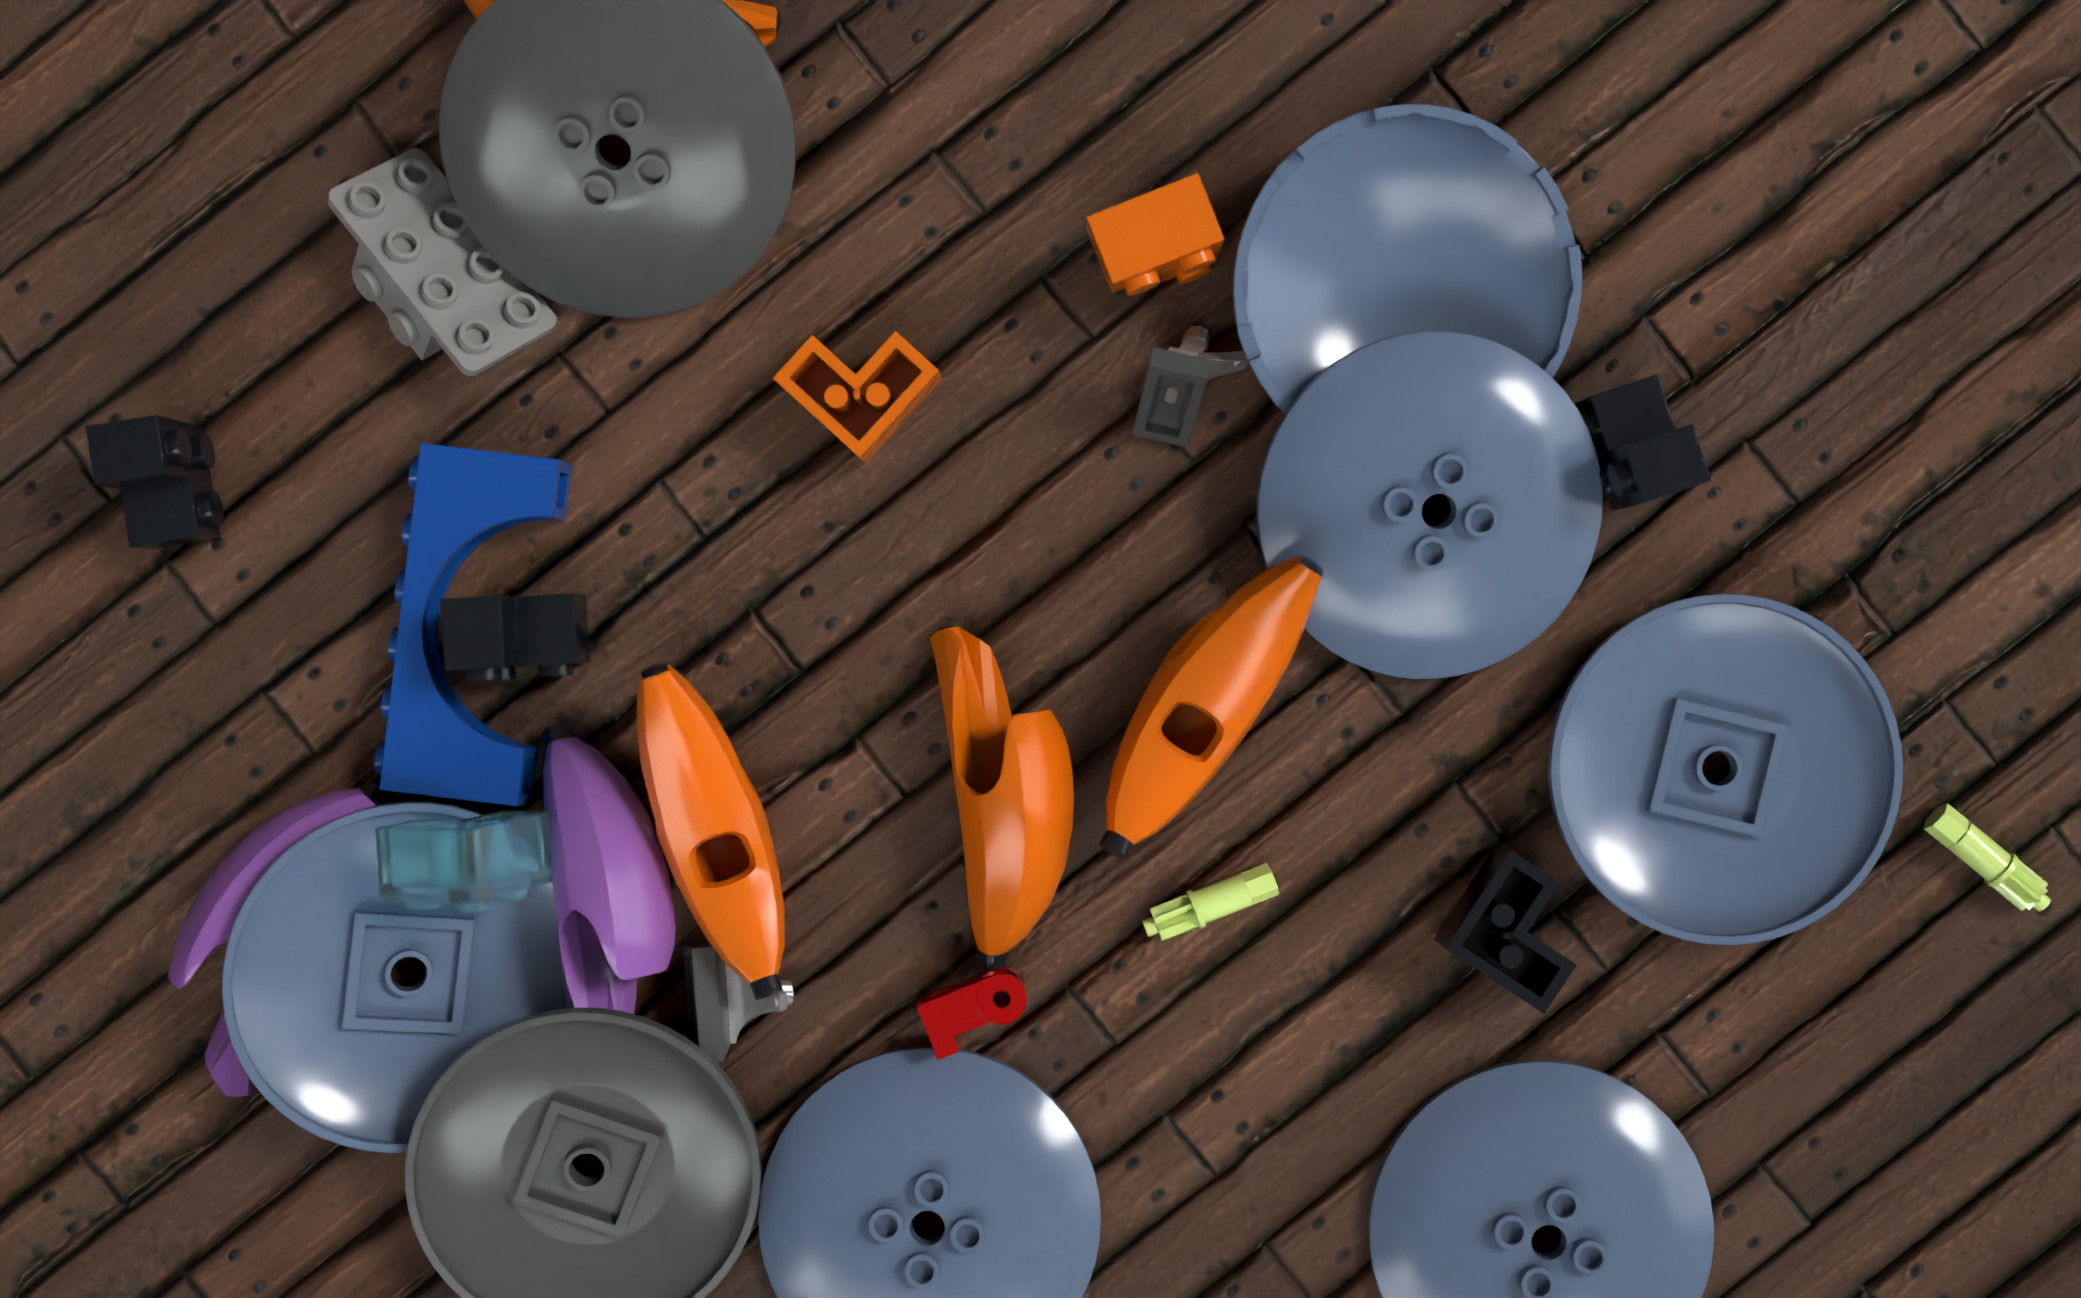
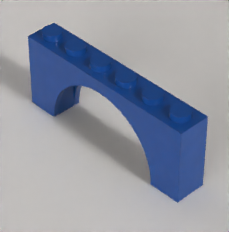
M420 443L419 456L413 457L409 468V486L411 490H415L412 513H408L405 516L402 527V542L405 547H408L406 569L399 572L395 585V599L398 604H401L399 627L393 628L388 644L389 659L394 661L392 684H388L385 687L381 703L382 716L388 718L385 741L379 743L375 755V772L377 775H381L379 790L510 806H521L532 802L539 746L522 743L497 733L475 717L460 700L448 679L440 651V599H445L447 590L461 565L478 547L493 536L524 523L543 520H566L572 464L559 459Z

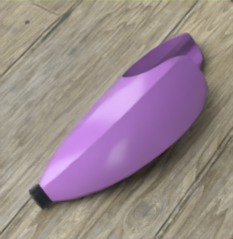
M571 723L555 724L548 726L541 735L546 747L543 767V792L554 909L567 1008H604L634 1014L637 978L666 971L675 945V912L669 873L662 848L648 813L626 778L598 750L576 738Z
M369 777L360 788L330 791L294 804L250 831L220 861L188 910L172 952L168 970L170 982L178 989L184 987L206 956L216 946L229 940L235 919L257 880L273 861L293 843L312 830L337 817L356 810L384 804L388 801L390 796L386 790H379L380 783L374 778ZM223 1009L205 1052L206 1067L210 1071V1077L224 1095L252 1097L254 1095V1084L241 1065L234 1050Z

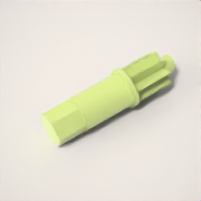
M1948 803L1938 806L1925 820L1923 828L1925 831L1982 876L1984 883L1989 887H1993L2018 909L2023 911L2027 908L2030 911L2033 907L2040 912L2050 904L2051 899L2045 895L2048 892L2045 889L2048 885L2045 880L2021 862L2014 853L2005 851Z
M1264 863L1196 891L1190 889L1183 896L1149 909L1152 917L1143 920L1142 923L1148 937L1159 933L1161 940L1164 941L1197 927L1202 929L1209 922L1279 895L1278 886L1268 864Z

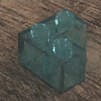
M498 811L464 820L414 819L375 828L380 900L406 901L407 910H429L444 906L443 903H453L454 912H478L491 908L490 899L495 901H512L528 898L530 896L529 888L553 882L548 812Z

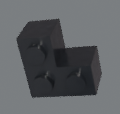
M1657 374L1592 395L1577 402L1579 412L1589 430L1597 452L1601 471L1599 475L1602 483L1603 501H1609L1612 511L1649 502L1712 481L1694 425L1690 424L1675 429Z
M158 415L86 426L94 485L121 489L129 547L155 550L221 539L219 525L223 522L224 510L220 496L216 491H213L210 468H213L215 464V451L211 439L204 432V427Z
M571 593L521 597L498 595L440 599L445 671L464 670L465 681L516 679V667L538 666V677L574 675L573 664L590 663L587 601L584 594Z
M1496 844L1434 937V940L1543 1014H1545L1577 966L1528 933L1560 882L1513 851Z

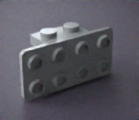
M417 148L410 149L330 190L327 199L328 206L358 242L351 270L355 286L365 299L375 301L387 316L390 329L396 339L404 346L410 345L421 360L430 357L442 348L464 375L476 376L553 331L557 323V317L536 291L516 279L482 246L461 214L447 178L423 150Z

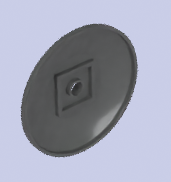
M496 0L471 26L457 48L448 69L442 91L439 113V139L442 161L455 202L469 228L490 255L516 279L537 293L557 303L580 311L621 318L651 317L690 308L710 299L728 288L745 274L762 255L783 219L791 196L796 168L797 147L795 123L784 82L772 57L758 36L722 0ZM607 134H616L623 137L631 149L630 161L622 165H614L607 162L599 151L601 137Z
M576 1007L532 1014L512 1021L488 1033L469 1046L448 1066L426 1097L414 1122L405 1162V1192L413 1229L434 1269L461 1298H704L721 1282L740 1256L756 1217L761 1188L760 1149L754 1123L744 1100L724 1070L704 1050L671 1028L642 1016L604 1008ZM581 1154H592L602 1161L604 1170L596 1176H584L575 1170L572 1160Z

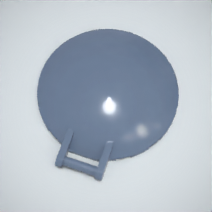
M1401 104L1375 108L1337 121L1315 133L1295 148L1278 165L1252 203L1243 224L1233 266L1232 300L1237 332L1248 364L1264 391L1284 414L1300 392L1334 362L1358 348L1399 334L1422 331H1446L1488 339L1515 350L1533 361L1552 378L1554 377L1570 346L1578 320L1582 294L1580 246L1575 245L1573 230L1566 210L1569 208L1558 186L1545 167H1540L1517 144L1518 141L1513 136L1490 122L1459 110L1427 104Z

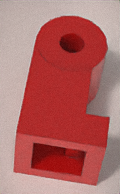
M1001 968L988 970L921 996L917 1000V1009L937 1060L959 1052L960 1042L957 1035L989 1022L1004 1025L1017 1020L1025 1010L1027 996L1021 977L1011 969Z

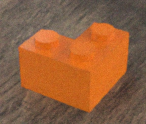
M1199 173L1086 217V230L1111 294L1122 289L1126 290L1128 296L1147 291L1161 283L1158 275H1161L1163 282L1177 277L1179 284L1199 279L1212 271L1210 264L1217 260L1225 240Z
M896 331L857 374L850 370L812 335L773 377L783 389L865 463L875 455L943 380L940 371Z

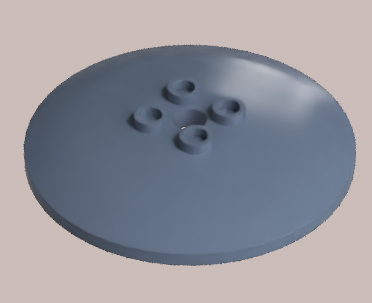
M1446 331L1414 332L1377 340L1347 354L1317 375L1293 401L1274 431L1261 467L1256 495L1258 541L1265 567L1267 569L1281 561L1303 555L1313 559L1323 569L1322 579L1305 630L1330 651L1353 664L1385 675L1411 679H1438L1481 670L1513 655L1540 636L1558 618L1581 585L1593 558L1602 520L1603 492L1597 452L1581 414L1566 392L1548 373L1515 350L1488 339ZM1444 494L1451 506L1449 517L1440 525L1428 526L1422 518V506L1430 496Z
M1735 594L1695 596L1656 607L1630 620L1605 639L1581 665L1565 692L1552 727L1548 751L1549 795L1558 829L1574 862L1598 892L1619 910L1648 927L1686 941L1713 945L1752 944L1793 933L1819 920L1838 907L1868 876L1888 842L1898 814L1903 784L1902 745L1896 718L1878 678L1863 657L1831 627L1812 615L1771 599ZM1720 751L1728 758L1730 771L1725 780L1718 784H1711L1704 777L1702 771L1703 762L1709 754Z
M398 802L356 810L319 826L293 843L273 861L246 897L235 919L227 943L223 965L222 998L224 1017L234 1050L250 1080L280 1113L301 1128L323 1139L365 1151L407 1153L414 1122L426 1097L438 1078L460 1054L488 1033L512 1021L532 1014L567 1008L549 861L527 840L498 821L475 811L432 802ZM405 957L418 958L426 967L423 979L418 984L410 987L400 986L391 978V970L394 964Z
M915 1046L890 1050L865 1058L828 1079L804 1101L782 1131L770 1155L759 1198L758 1225L764 1265L772 1288L778 1298H1082L1096 1263L1100 1242L1101 1211L1095 1170L1087 1148L1070 1118L1049 1093L1028 1076L993 1057L959 1048V1052L937 1060L932 1046ZM922 1211H933L943 1219L945 1229L940 1236L934 1239H924L915 1233L912 1227V1219Z
M1524 1059L1482 1068L1457 1079L1430 1097L1408 1118L1390 1144L1375 1177L1368 1213V1247L1372 1270L1382 1298H1702L1712 1265L1714 1219L1705 1177L1695 1154L1670 1118L1652 1101L1632 1086L1592 1067L1559 1060ZM1545 1225L1558 1227L1561 1232V1240L1556 1249L1549 1253H1538L1532 1249V1236L1538 1228Z

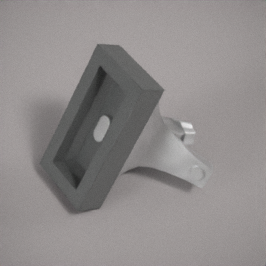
M1200 325L1190 326L1185 331L1181 341L1182 345L1179 349L1169 347L1168 350L1153 347L1132 435L1188 448L1207 380L1246 369L1248 361L1244 351L1205 353L1209 349L1210 335L1208 330Z
M704 940L681 943L688 1039L704 1050L716 1063L724 1062L730 1045L736 1043L739 1032L746 1022L762 1014L781 1012L786 1010L787 1006L792 1005L794 992L790 980H780L783 988L782 992L764 999L755 1000L750 985L726 965L710 943Z

